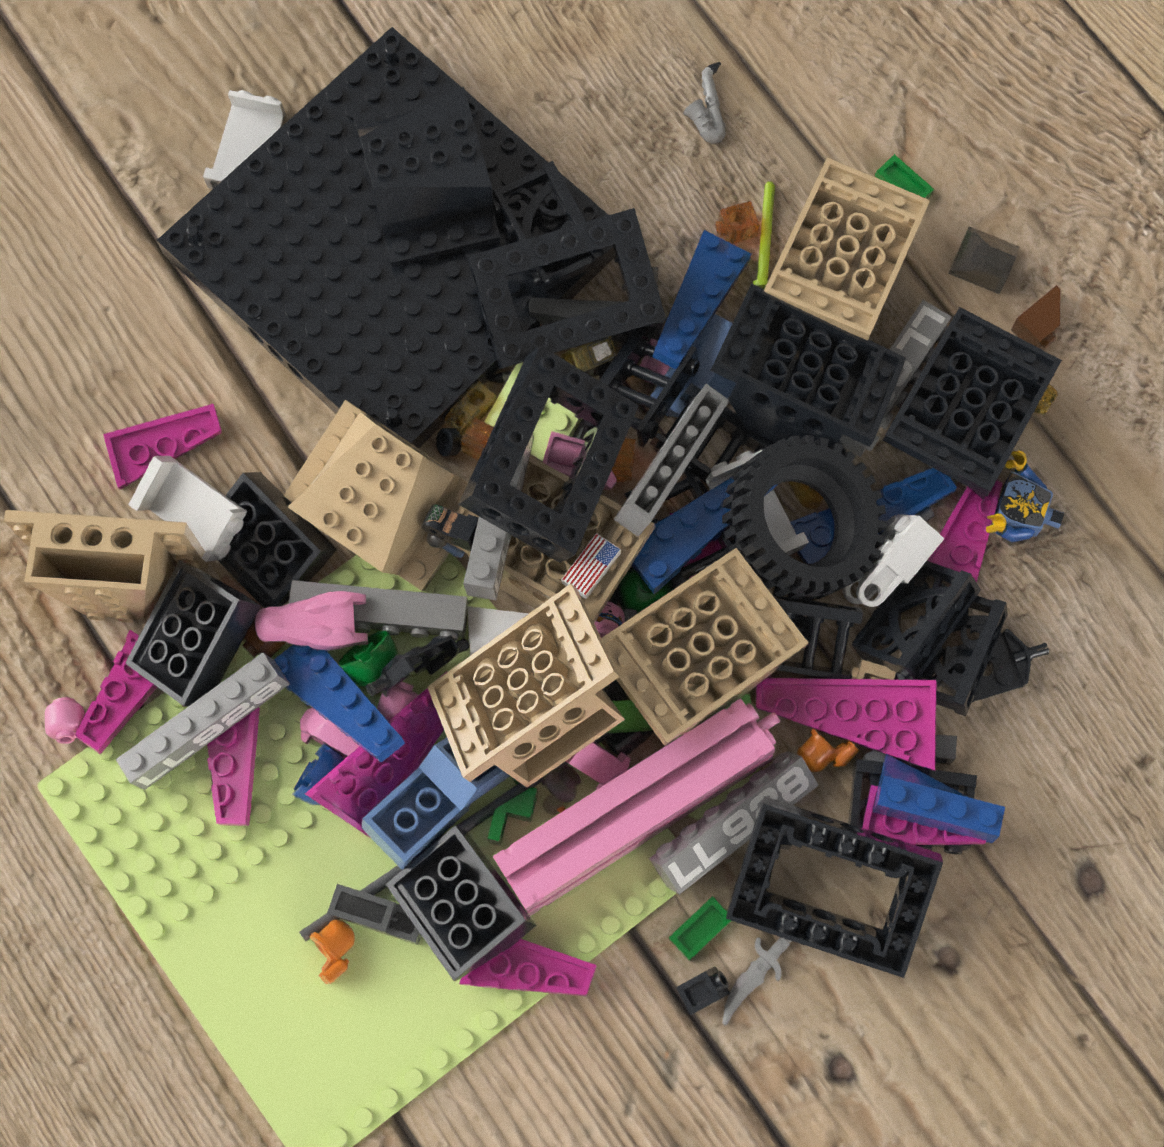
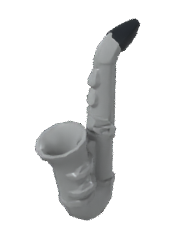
M721 62L713 63L702 71V88H704L703 94L706 96L705 104L707 108L704 107L703 100L698 99L691 103L683 112L685 116L694 121L700 136L711 144L720 143L726 135L725 123L720 112V104L712 77L717 72Z

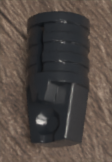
M654 731L613 733L612 736L606 739V742L617 756L621 752L625 755H630Z

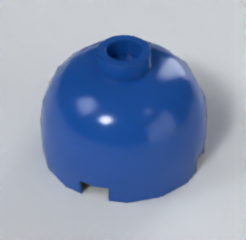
M323 744L315 753V755L319 756L318 760L314 759L312 763H308L295 785V792L292 793L293 796L310 805L320 806L319 803L305 795V793L344 760L339 752L327 744Z

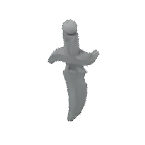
M780 937L768 951H765L761 947V939H756L755 949L760 957L756 961L751 962L749 969L740 975L731 989L724 1008V1026L728 1024L742 1001L764 982L765 974L771 967L775 970L776 980L780 981L781 968L777 959L788 948L789 943L792 942L791 940Z

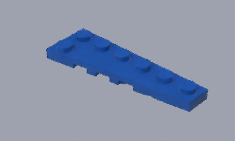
M706 230L703 231L655 347L653 358L674 369L678 368L750 262L751 253Z
M934 468L907 477L903 481L886 485L880 489L882 498L876 501L877 506L885 505L886 513L881 515L879 520L888 521L892 516H897L898 514L916 515L955 492L957 486L948 475ZM830 508L819 513L814 512L790 522L796 535L804 532L809 541L802 550L797 552L804 564L814 563L822 559L829 551L834 539V519Z
M733 476L655 524V529L631 565L654 594L674 578L691 559L694 560L701 554L705 546L712 540L718 539L722 535V531L730 525L722 524V515L730 511V509L722 507L723 500L730 496V494L726 493L728 485L734 482ZM776 484V485H774L773 487H771V488L768 490V492L765 494V496H766L769 492H771L778 484Z
M291 645L274 659L290 685L285 687L287 690L293 692L301 701L315 709L319 715L333 723L346 736L351 737L355 743L378 761L383 762L405 744L402 737L327 651L316 650L309 646Z

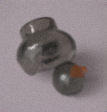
M564 765L560 770L553 769L542 778V786H546L547 790L551 793L543 800V809L550 815L563 812L565 810L563 803H570L577 795L576 787L581 783V779L571 767Z

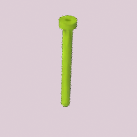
M771 181L764 185L757 279L753 281L754 285L765 289L769 281L768 273L775 185Z

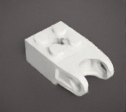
M899 514L892 516L887 521V528L881 534L885 536L884 544L876 548L881 551L878 559L872 561L873 567L863 573L864 576L856 581L859 582L856 592L857 598H854L850 593L852 584L843 588L844 597L853 604H864L869 607L879 606L900 583H909L944 538L920 516ZM876 592H878V596L875 600L868 601Z

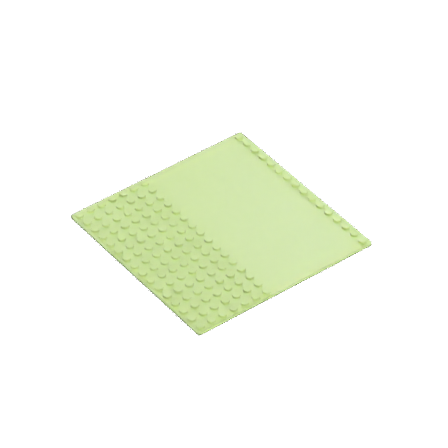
M450 553L425 591L419 590L399 575L379 571L358 555H355L318 582L466 596L471 607L497 610L489 599L467 596L463 584L466 569ZM468 615L464 639L468 641L469 649L457 654L449 663L431 676L427 670L416 674L414 671L411 672L410 676L402 682L413 685V692L418 695L428 688L427 686L436 681L446 671H450L470 656ZM370 629V632L366 634L370 636L382 630ZM399 632V635L389 636L394 640L399 654H405L415 647L427 645L438 635H428V638H416L411 636V633ZM243 641L221 682L254 659L242 647ZM286 642L271 658L274 660L293 644ZM353 646L327 652L340 666L339 660ZM357 685L377 709L382 691L374 696H370L366 687ZM286 688L259 706L260 713L249 826H226L216 824L211 789L213 782L207 758H209L207 745L145 790L130 784L116 761L122 754L187 708V706L181 705L164 692L137 711L101 754L87 747L38 783V789L284 1146L353 1147L549 993L460 985L461 979L456 982L453 981L422 936L419 944L416 945L343 919L339 920L346 922L352 928L355 935L354 945L341 957V959L347 958L349 960L348 969L331 984H325L319 977V974L322 972V967L327 958L319 951L311 939L305 942L299 931L327 913L337 884L360 891L397 865L370 837L322 805H310L292 795L295 792V785L308 763H312L314 759L318 760L319 756L315 755V753L322 746L312 738L308 744L301 740L300 719L306 710L312 707L305 704L297 695ZM445 731L442 732L435 744L447 737ZM600 742L599 745H600L601 747H603L604 749H606V748L603 746V744ZM570 764L534 787L538 788V797L531 822L508 817L501 846L490 844L487 839L493 816L468 832L521 905V901L493 856L502 850L508 849L511 844L560 814L557 809L561 807V804L564 805L566 810L597 790L596 787L599 784L597 781ZM511 776L471 803L469 811L447 831L516 786ZM668 828L549 905L543 906L538 912L530 916L537 926L521 939L590 962L677 894L665 885L649 859L656 854L657 849L661 845L671 842L675 839V836ZM388 887L374 895L399 904Z

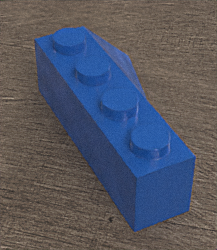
M885 754L873 807L874 813L931 828H938L942 831L946 830L947 832L985 840L988 843H993L1000 836L1005 811L1004 806L969 798L898 759Z

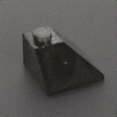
M969 226L948 274L1000 294L1015 262L1020 246Z

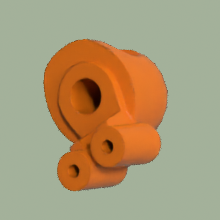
M813 728L810 731L812 736L801 747L799 746L797 755L804 759L811 772H821L832 761L834 767L846 766L860 750L850 741L842 742L832 747Z
M337 919L330 921L319 933L313 932L309 936L319 951L327 958L322 967V972L319 974V977L325 984H331L348 969L349 960L347 958L341 959V957L352 948L355 941L352 928L346 922Z

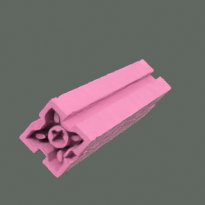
M740 698L732 703L729 708L721 710L511 844L508 849L495 854L493 858L529 916H532L543 906L549 905L745 779L759 767H763L773 760L772 754L775 751L773 745L776 744V741L768 729L780 722L776 713L773 712L757 722L756 720L759 719V716L750 703L745 705Z

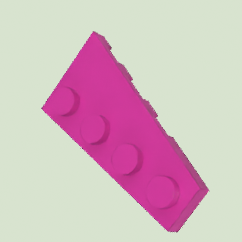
M210 404L103 434L118 489L121 490L142 478L154 456L169 455L176 459L221 434L222 429L215 405Z
M997 480L989 495L985 496L984 499L967 486L940 533L944 540L927 561L958 572L962 570L971 573L977 583L990 534L986 532V526L992 525V521L987 519V516L995 514L1002 482Z
M129 630L125 638L127 640L121 651H118L113 661V668L108 677L104 678L96 700L92 701L75 733L78 740L98 754H101L157 688V686L125 664L139 638V635L132 630Z
M259 707L207 744L209 755L207 761L213 782L211 789L216 824L226 826H249Z
M871 785L862 825L864 829L913 845L986 843L985 840L947 832L946 830L942 831L938 828H931L874 813L873 807L878 786Z
M520 939L510 948L462 977L459 984L464 986L587 996L597 966Z

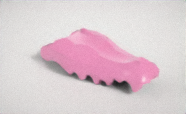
M346 591L327 592L284 606L260 609L255 619L256 633L263 642L286 641L289 644L309 646L316 650L325 651L354 645L368 644V634L355 633L353 605L366 604V595Z

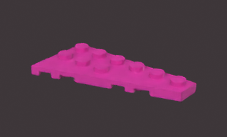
M428 688L388 721L404 740L405 744L383 762L378 761L359 746L308 790L305 795L368 836L362 829V818L419 768L444 731Z
M766 678L757 685L756 708L768 713L775 712L779 717L936 772V680Z

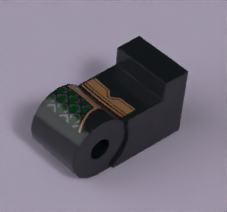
M433 504L421 527L427 533L440 538V540L471 552L479 518L470 514L465 516L441 505Z

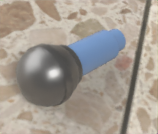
M427 534V542L430 546L443 548L455 557L461 558L464 556V551L448 542L440 540L438 537Z

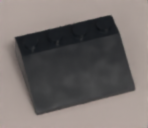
M243 472L225 495L246 510L247 513L243 518L244 524L241 530L234 535L229 544L230 550L228 554L218 561L263 608L282 606L290 598L292 580L308 582L323 568L337 548L313 524L289 509L288 506L291 502L261 472Z
M179 560L125 664L181 705L188 707L220 684L261 606L238 590L187 562Z
M456 825L385 884L455 982L513 946L537 926L469 833Z

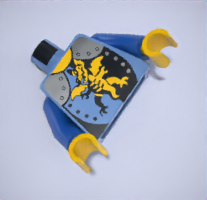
M1012 451L1011 455L1014 457V460H1007L1005 466L1009 469L1015 468V472L1011 471L1005 481L995 514L987 516V519L992 521V525L986 526L987 533L996 532V534L1011 543L1037 536L1044 524L1059 529L1064 517V512L1049 508L1053 493L1047 489V486L1026 463V454L1023 451Z

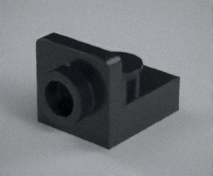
M716 967L708 969L676 987L690 1015L730 994L728 990L729 984L725 975L718 971Z

